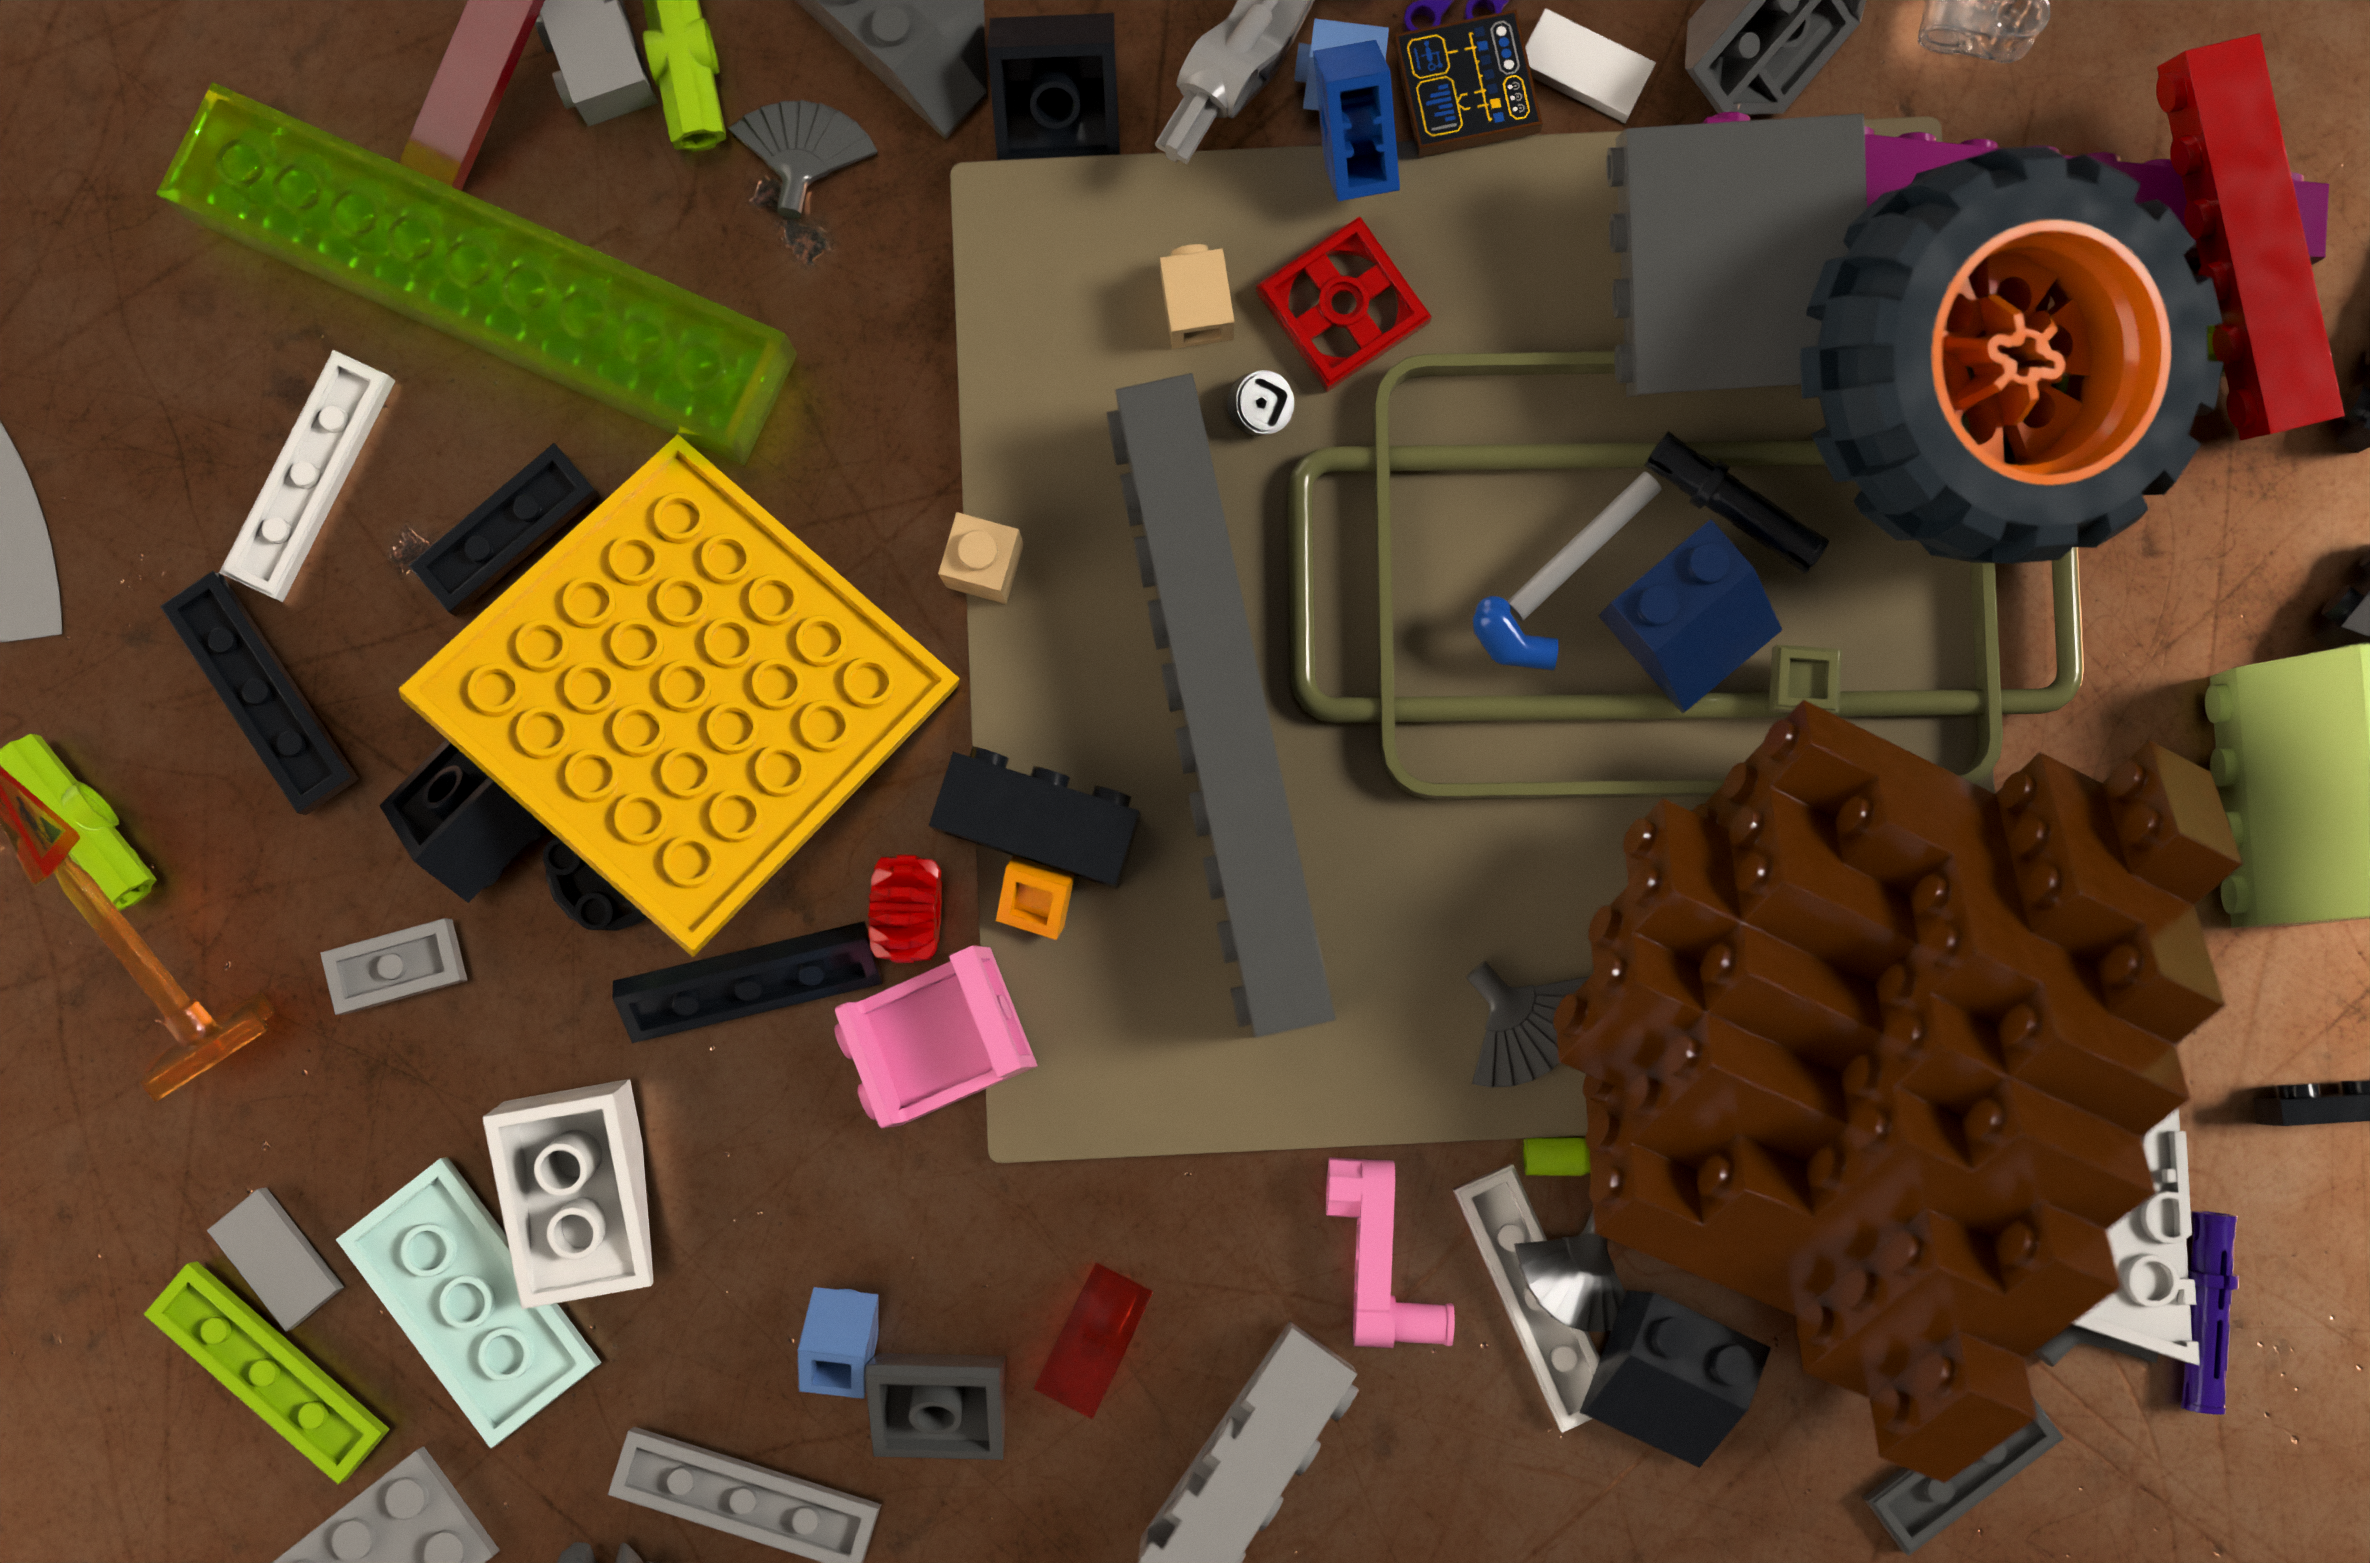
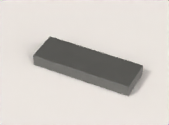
M2035 1398L2037 1419L1948 1482L1943 1483L1902 1467L1862 1497L1903 1553L1908 1556L2064 1439Z

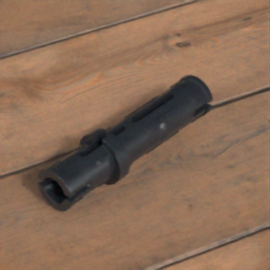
M1670 431L1665 433L1644 464L1645 467L1666 478L1691 496L1689 503L1698 509L1706 506L1714 513L1719 514L1745 534L1787 560L1788 563L1799 569L1803 574H1806L1811 566H1814L1830 541L1825 536L1820 535L1795 519L1794 516L1757 491L1755 492L1743 484L1738 478L1728 472L1730 469L1729 465L1720 459L1716 463L1712 462L1704 455L1687 446L1686 443L1678 439Z

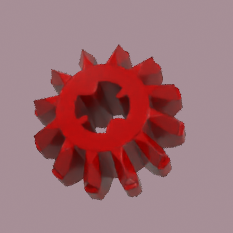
M897 854V857H881L874 866V873L871 876V892L869 894L868 937L870 938V949L875 957L889 959L894 963H914L915 961L931 960L937 952V944L940 941V924L942 923L943 882L941 881V869L933 859L920 858L917 855Z

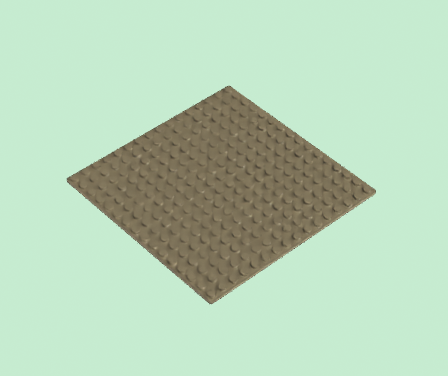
M1934 117L1864 119V126L1872 128L1874 135L1898 137L1910 132H1924L1934 135L1937 142H1943L1941 124ZM1623 131L1529 135L1418 158L1415 141H1396L1400 190L1337 201L1327 175L1323 145L1195 151L1187 164L1180 160L1177 163L1171 161L1166 157L1165 152L961 162L952 167L950 185L963 514L1019 529L1024 543L1007 604L966 593L972 746L1008 757L1009 760L1006 768L1030 776L1033 766L1064 774L1070 777L1067 788L1092 795L1094 787L1097 785L1132 797L1129 807L1139 810L1141 815L1118 888L1115 889L1075 876L1065 926L1057 940L996 921L1005 869L1013 856L976 844L980 946L991 947L1038 1067L985 1089L988 1153L993 1161L997 1163L1586 1136L1588 1130L1586 1097L1583 1095V1082L1586 1073L1559 1063L1551 1071L1534 1079V1081L1511 1087L1492 1088L1472 1084L1486 1033L1485 1026L1489 1014V1004L1466 977L1483 961H1486L1509 987L1538 986L1586 976L1590 977L1593 974L1592 946L1588 938L1590 923L1601 907L1609 906L1628 886L1623 841L1629 827L1638 818H1644L1662 798L1692 811L1699 804H1705L1710 797L1429 800L1413 797L1395 786L1383 767L1380 754L1379 722L1333 723L1318 720L1304 711L1294 697L1290 681L1287 488L1290 474L1298 461L1313 450L1336 446H1373V410L1379 384L1389 369L1405 358L1422 354L1615 351L1616 345L1624 344L1623 318L1615 319L1612 309V283L1614 279H1622L1621 254L1612 253L1609 242L1611 213H1619L1618 187L1608 186L1606 174L1607 150L1609 147H1616V138ZM1360 216L1432 318L1430 323L1329 392H1326L1256 293V285ZM1191 244L1206 245L1208 250L1223 248L1235 321L1234 340L1172 349L1161 282L1160 258L1171 256V252L1174 249ZM1338 254L1328 256L1341 276L1357 278L1375 266L1372 262L1354 255ZM1305 271L1296 279L1289 296V309L1295 318L1319 303L1320 292ZM1392 286L1369 301L1367 312L1382 334L1393 328L1397 318V298ZM1339 292L1333 296L1331 304L1337 313L1348 314L1355 309L1356 300L1348 292ZM1332 326L1312 340L1319 352L1333 357H1350L1360 350L1346 328ZM1261 370L1272 371L1283 377L1292 390L1294 397L1292 416L1286 426L1275 433L1260 436L1246 434L1238 429L1230 418L1227 407L1229 391L1234 382L1247 373ZM1193 373L1336 1019L1331 1022L1253 1038L1251 1025L1238 1028L1230 989L1242 986L1237 961L1225 964L1221 951L1217 923L1227 921V914L1223 898L1211 900L1208 891L1203 858L1213 856L1214 854L1210 836L1197 837L1189 793L1200 790L1196 772L1183 774L1175 729L1186 727L1182 710L1173 712L1169 710L1161 665L1172 663L1169 648L1156 650L1147 601L1158 599L1155 586L1146 588L1142 586L1134 538L1144 536L1142 524L1129 526L1120 475L1130 473L1128 463L1116 466L1106 412L1118 410L1115 389ZM1615 374L1421 376L1407 379L1397 386L1390 395L1388 402L1389 446L1659 442L1667 431L1673 433L1674 436L1683 442L1813 440L1811 433L1826 427L1819 397L1802 399L1801 385L1658 393L1640 397H1626V383L1618 384ZM1962 416L1960 423L1964 428V419ZM1827 465L1733 466L1728 471L1755 492L1757 491L1794 516L1795 519L1830 540L1823 554L1806 574L1800 572L1799 569L1788 563L1787 560L1771 549L1769 550L1706 506L1698 509L1689 503L1691 496L1648 468L1390 471L1394 697L1664 693L1598 615L1615 598L1710 519L1755 569L1782 627V631L1708 693L1770 692L1772 648L1777 644L1842 649L1840 691L1976 689L1970 562L1931 556L1918 540H1895L1859 512L1853 501L1861 490L1856 482H1835ZM1374 471L1327 472L1316 479L1312 490L1316 682L1320 691L1330 697H1379ZM1643 472L1652 475L1660 484L1662 490L1524 621L1518 620L1512 614L1524 635L1558 638V655L1554 671L1501 665L1492 660L1474 634L1472 619L1476 613L1478 603L1489 596H1498L1505 600L1511 598ZM1977 715L1840 716V718L1958 776L1967 771L1976 758L1978 746ZM1786 717L1395 722V746L1398 759L1407 773L1420 781L1430 783L1725 780L1730 770L1736 764L1744 763L1764 742L1773 724ZM1992 769L1991 773L1976 783V785L1995 793L1994 772Z

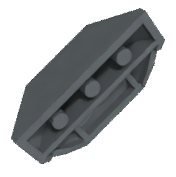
M795 0L945 140L988 97L984 0Z
M1706 0L1688 20L1685 69L1717 113H1784L1861 23L1866 0Z

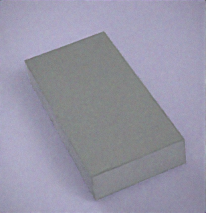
M267 1187L258 1188L207 1230L285 1332L296 1328L344 1288Z

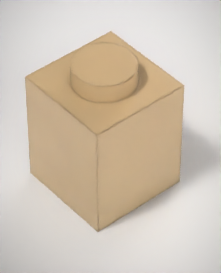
M1191 244L1174 249L1171 252V256L1161 257V282L1172 349L1234 340L1235 321L1223 248L1208 250L1206 245Z
M956 512L938 572L945 587L1007 604L1024 547L1019 529Z

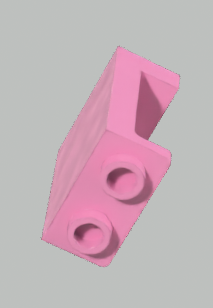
M970 946L950 955V962L859 1002H846L834 1008L839 1021L835 1025L837 1042L843 1054L849 1060H854L862 1081L858 1085L860 1102L866 1114L872 1120H877L881 1128L904 1125L1038 1067L991 947Z

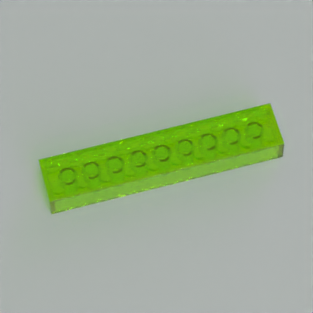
M214 82L211 83L156 192V195L190 221L674 435L678 434L683 439L744 466L797 356L787 335L777 329Z

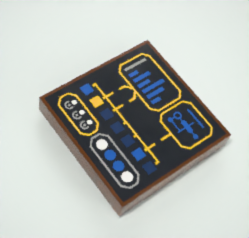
M1517 9L1394 34V47L1418 158L1541 133L1543 123Z

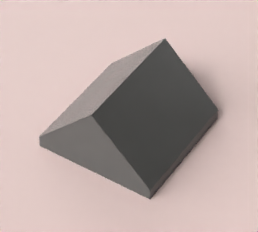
M878 1353L866 1364L865 1370L873 1457L1003 1460L1007 1356Z

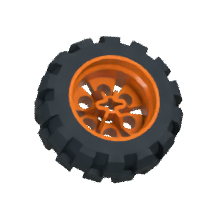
M2048 146L1998 148L1917 173L1911 184L1901 189L1883 193L1848 226L1843 243L1849 249L1848 253L1844 257L1825 261L1809 302L1806 316L1822 322L1818 346L1800 349L1802 399L1819 397L1826 427L1811 433L1813 440L1834 481H1855L1860 487V492L1853 500L1859 512L1895 540H1918L1931 556L1973 563L2014 564L2060 560L2073 547L2096 548L2135 524L2149 510L2143 495H2165L2177 482L2201 445L2190 437L2188 432L2195 416L2208 415L2215 409L2223 362L2208 361L2207 326L2222 323L2212 277L2206 275L2193 277L2183 254L2196 243L2170 208L2157 199L2139 204L2134 203L2133 201L2140 183L2127 174L2086 154L2066 159V157ZM1975 268V279L1970 283L1968 275ZM1998 287L2003 291L2005 300L1996 294ZM2048 292L2055 305L2047 311H2036L2035 309ZM1982 331L1986 332V336L1976 337ZM1997 349H2004V354L1998 352ZM1967 367L1973 368L1975 376L1972 380L1969 377ZM2063 376L2069 377L2066 394L2051 387L2053 383H2060ZM1964 413L1968 417L1970 424L1969 434L1960 423ZM2003 436L2008 437L2017 461L2014 464L2004 463Z

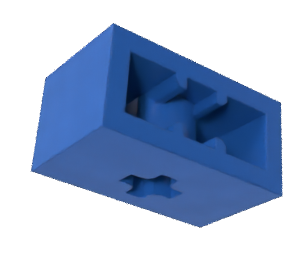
M1371 40L1313 51L1324 163L1337 201L1399 191L1400 181L1391 73L1377 41Z

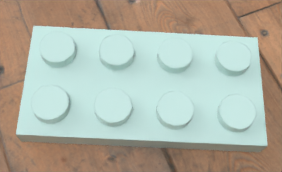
M448 1157L437 1160L336 1239L490 1448L506 1439L602 1363L558 1303L521 1309L507 1235Z

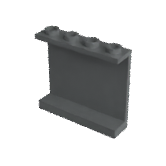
M1864 113L1626 128L1616 138V147L1608 148L1606 156L1608 186L1618 187L1619 213H1611L1609 242L1611 252L1621 254L1622 279L1613 280L1612 309L1615 319L1623 318L1624 344H1618L1615 347L1614 365L1617 383H1626V397H1640L1658 393L1801 385L1800 349L1818 346L1822 322L1806 316L1809 302L1825 261L1846 256L1849 249L1843 243L1848 226L1867 209Z

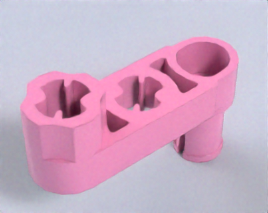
M1329 1157L1326 1182V1216L1357 1218L1353 1347L1393 1349L1394 1342L1452 1346L1455 1324L1453 1304L1396 1302L1395 1296L1391 1295L1395 1200L1394 1161Z

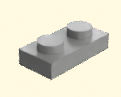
M447 918L320 953L335 1015L350 1014L468 981L453 920Z

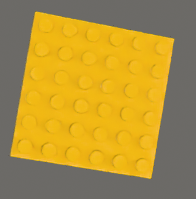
M677 434L407 680L398 691L403 701L686 952L694 957L958 687L960 678Z

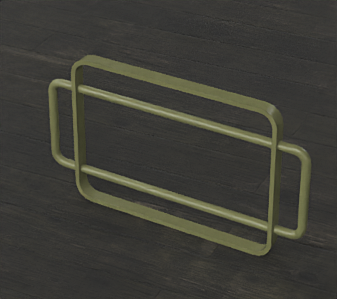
M1615 351L1422 354L1405 358L1390 368L1379 384L1373 410V446H1336L1313 450L1298 461L1290 474L1287 488L1290 681L1294 697L1304 711L1318 720L1333 723L1379 722L1380 754L1384 770L1395 786L1413 797L1429 800L1710 797L1724 784L1725 780L1430 783L1420 781L1407 773L1400 763L1395 746V722L1787 717L1790 714L1769 712L1770 692L1707 693L1683 714L1665 693L1394 697L1390 471L1647 468L1644 464L1658 442L1389 446L1388 402L1390 395L1397 386L1407 379L1421 376L1615 374ZM1967 367L1969 377L1972 380L1975 376L1973 368ZM1964 413V429L1969 434L1970 424L1968 417ZM2003 438L2004 463H2016L2017 461L2008 438ZM1814 440L1684 442L1687 446L1704 455L1712 462L1716 463L1720 459L1730 467L1826 465ZM1374 471L1379 697H1330L1320 691L1316 682L1312 490L1316 479L1327 472ZM2073 547L2060 560H2052L2057 661L2056 678L2052 684L2040 689H2001L1995 563L1970 562L1976 689L1840 691L1839 714L1836 716L1977 715L1978 746L1976 758L1969 769L1959 776L1974 784L1978 783L1991 773L2000 758L2003 741L2002 714H2043L2057 711L2072 701L2082 685L2084 658L2078 547Z

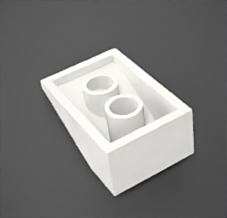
M630 1079L504 1101L483 1116L521 1309L652 1286L654 1279L643 1143Z

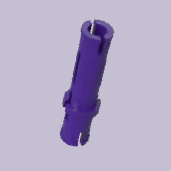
M2193 1211V1245L2188 1277L2195 1280L2196 1305H2190L2192 1340L2198 1341L2200 1365L2184 1362L2185 1375L2181 1408L2198 1413L2223 1415L2226 1414L2225 1388L2230 1337V1305L2232 1304V1290L2239 1289V1275L2233 1274L2234 1239L2236 1237L2238 1216L2218 1212Z

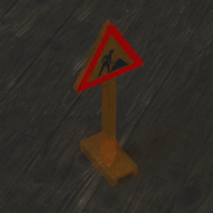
M0 766V826L30 881L34 885H38L49 878L53 872L55 873L63 892L166 1017L163 1023L178 1041V1043L150 1060L139 1081L140 1085L154 1102L159 1101L267 1032L269 1027L264 1020L274 1015L276 1010L261 991H258L214 1020L197 999L190 1000L91 875L71 859L69 852L80 839L78 832Z

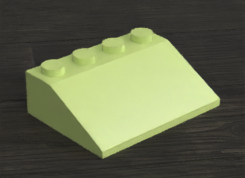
M2358 644L2250 664L2210 676L2211 685L2208 687L2205 695V710L2209 721L2214 723L2216 749H2214L2211 755L2210 771L2215 785L2219 786L2220 800L2243 862L2238 869L2222 881L2221 885L2222 904L2225 911L2230 914L2231 928L2309 925L2370 918V644Z

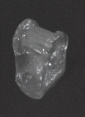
M1925 0L1918 42L1924 48L1937 53L1963 54L1994 60L1999 63H2012L2022 59L2029 52L2035 37L2047 26L2050 18V4L2048 0H2022L2023 2L2020 7L2016 9L2013 7L2019 0ZM2008 40L2013 41L2009 48H2005Z

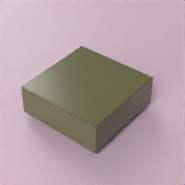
M1778 644L1774 646L1771 656L1769 712L1791 713L1804 699L1834 715L1839 714L1842 649Z

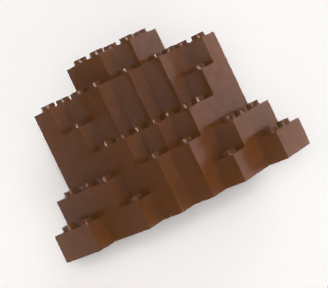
M1803 699L1785 719L1778 720L1773 724L1764 742L1744 763L1740 762L1730 770L1724 784L1705 804H1699L1690 811L1662 798L1644 818H1638L1631 824L1623 841L1628 886L1609 906L1605 905L1596 912L1589 926L1588 938L1592 946L1593 974L1574 994H1568L1561 1000L1554 1015L1553 1026L1557 1031L1558 1062L1586 1073L1583 1082V1095L1586 1097L1588 1130L1586 1145L1589 1148L1591 1169L1589 1195L1593 1202L1595 1234L1795 1315L1803 1372L1870 1399L1878 1456L1946 1483L2038 1418L2025 1358L2122 1288L2107 1230L2157 1193L2142 1137L2192 1099L2176 1045L2226 1006L2194 905L2238 869L2243 862L2211 772L2151 741L2146 742L2128 760L2120 763L2103 783L2039 752L2020 771L2010 775L2002 788L1995 794Z

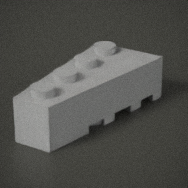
M623 0L544 1L535 26L546 52H555L561 70L552 74L557 91L566 109L576 107L587 125L592 126L658 103Z
M1289 1321L1141 1535L1138 1563H1242L1246 1555L1244 1551L1257 1530L1262 1532L1279 1510L1284 1499L1280 1494L1293 1474L1301 1476L1316 1456L1321 1446V1443L1316 1438L1329 1418L1336 1422L1340 1420L1355 1399L1359 1389L1352 1384L1357 1376L1354 1366Z

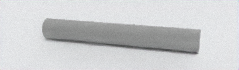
M1643 472L1507 600L1511 606L1510 612L1518 620L1524 621L1662 490L1657 480L1647 472Z

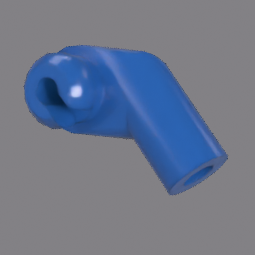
M1489 596L1478 603L1476 613L1472 619L1474 634L1492 660L1501 665L1554 671L1558 655V638L1524 635L1510 613V604L1501 597Z

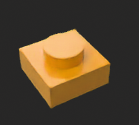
M1014 855L1005 869L996 921L1057 940L1065 926L1075 874Z

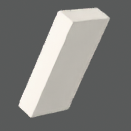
M1546 8L1525 47L1533 79L1623 123H1626L1656 64V62Z

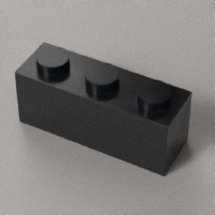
M972 746L969 756L956 752L952 753L929 827L936 832L1075 874V876L1115 889L1118 888L1141 817L1139 810L1129 807L1131 796L1095 785L1092 795L1067 788L1070 777L1038 766H1033L1030 776L1006 768L1009 760L1008 757L979 747Z

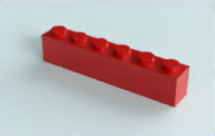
M2257 33L2186 50L2157 66L2159 78L2156 83V95L2159 106L2167 113L2173 138L2170 147V158L2175 172L2182 178L2187 201L2184 211L2185 225L2189 235L2196 241L2201 263L2198 276L2206 275L2212 277L2222 319L2221 324L2214 325L2212 345L2217 360L2223 362L2229 388L2226 399L2229 419L2237 427L2240 441L2343 417L2345 416L2261 35Z

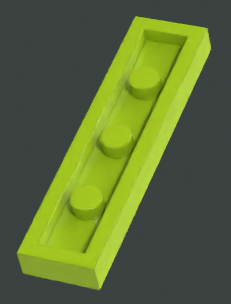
M198 1261L187 1263L144 1313L150 1321L338 1485L348 1480L390 1430Z

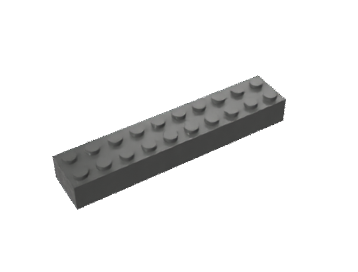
M1193 373L1115 389L1118 410L1106 412L1116 466L1128 463L1130 473L1120 475L1129 526L1142 524L1144 536L1134 538L1143 588L1155 586L1158 599L1147 601L1148 613L1156 650L1169 648L1172 663L1161 665L1169 710L1170 712L1182 710L1186 727L1175 729L1183 774L1196 772L1200 791L1189 793L1197 837L1210 836L1214 854L1213 856L1203 858L1208 891L1211 900L1220 898L1224 900L1228 920L1217 923L1224 963L1237 961L1242 986L1230 989L1238 1028L1251 1025L1253 1038L1335 1021Z

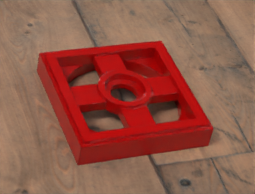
M1360 216L1256 285V293L1326 392H1329L1428 325L1432 318ZM1338 254L1354 255L1372 262L1375 266L1357 278L1341 276L1328 256ZM1305 271L1320 292L1319 303L1295 318L1289 309V296L1296 279ZM1392 286L1397 298V318L1393 328L1382 334L1367 312L1369 301ZM1339 292L1352 294L1356 300L1355 309L1348 314L1337 313L1331 304L1333 296ZM1332 326L1346 328L1360 350L1350 357H1333L1319 352L1312 340Z

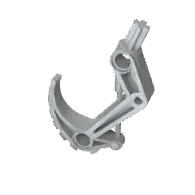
M1238 0L1229 17L1202 35L1186 57L1176 83L1177 88L1180 89L1184 97L1156 141L1155 146L1166 152V157L1171 161L1177 163L1180 160L1187 164L1215 117L1226 118L1228 116L1234 118L1271 82L1315 0Z

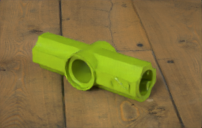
M642 0L648 30L643 31L645 51L655 84L661 90L663 111L671 143L675 150L686 149L695 152L714 148L717 143L727 138L714 75L719 74L716 51L708 23L705 18H702L699 0Z
M30 733L23 738L10 741L0 749V766L79 834V841L60 865L67 866L105 914L115 915L121 910L135 905L151 892V887L157 879L115 828L119 825V820L113 809L95 790L74 778L40 735ZM0 774L1 785L19 807L21 804L17 801V796L22 800L23 806L37 823L42 824L39 818L41 816L62 831L55 841L50 844L45 836L37 830L47 848L45 850L30 824L26 823V830L29 836L47 854L66 830ZM38 825L39 828L49 839L47 833L45 832L44 826Z

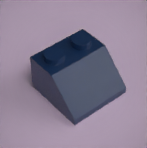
M1712 519L1615 598L1598 615L1682 714L1782 631V627L1755 569Z

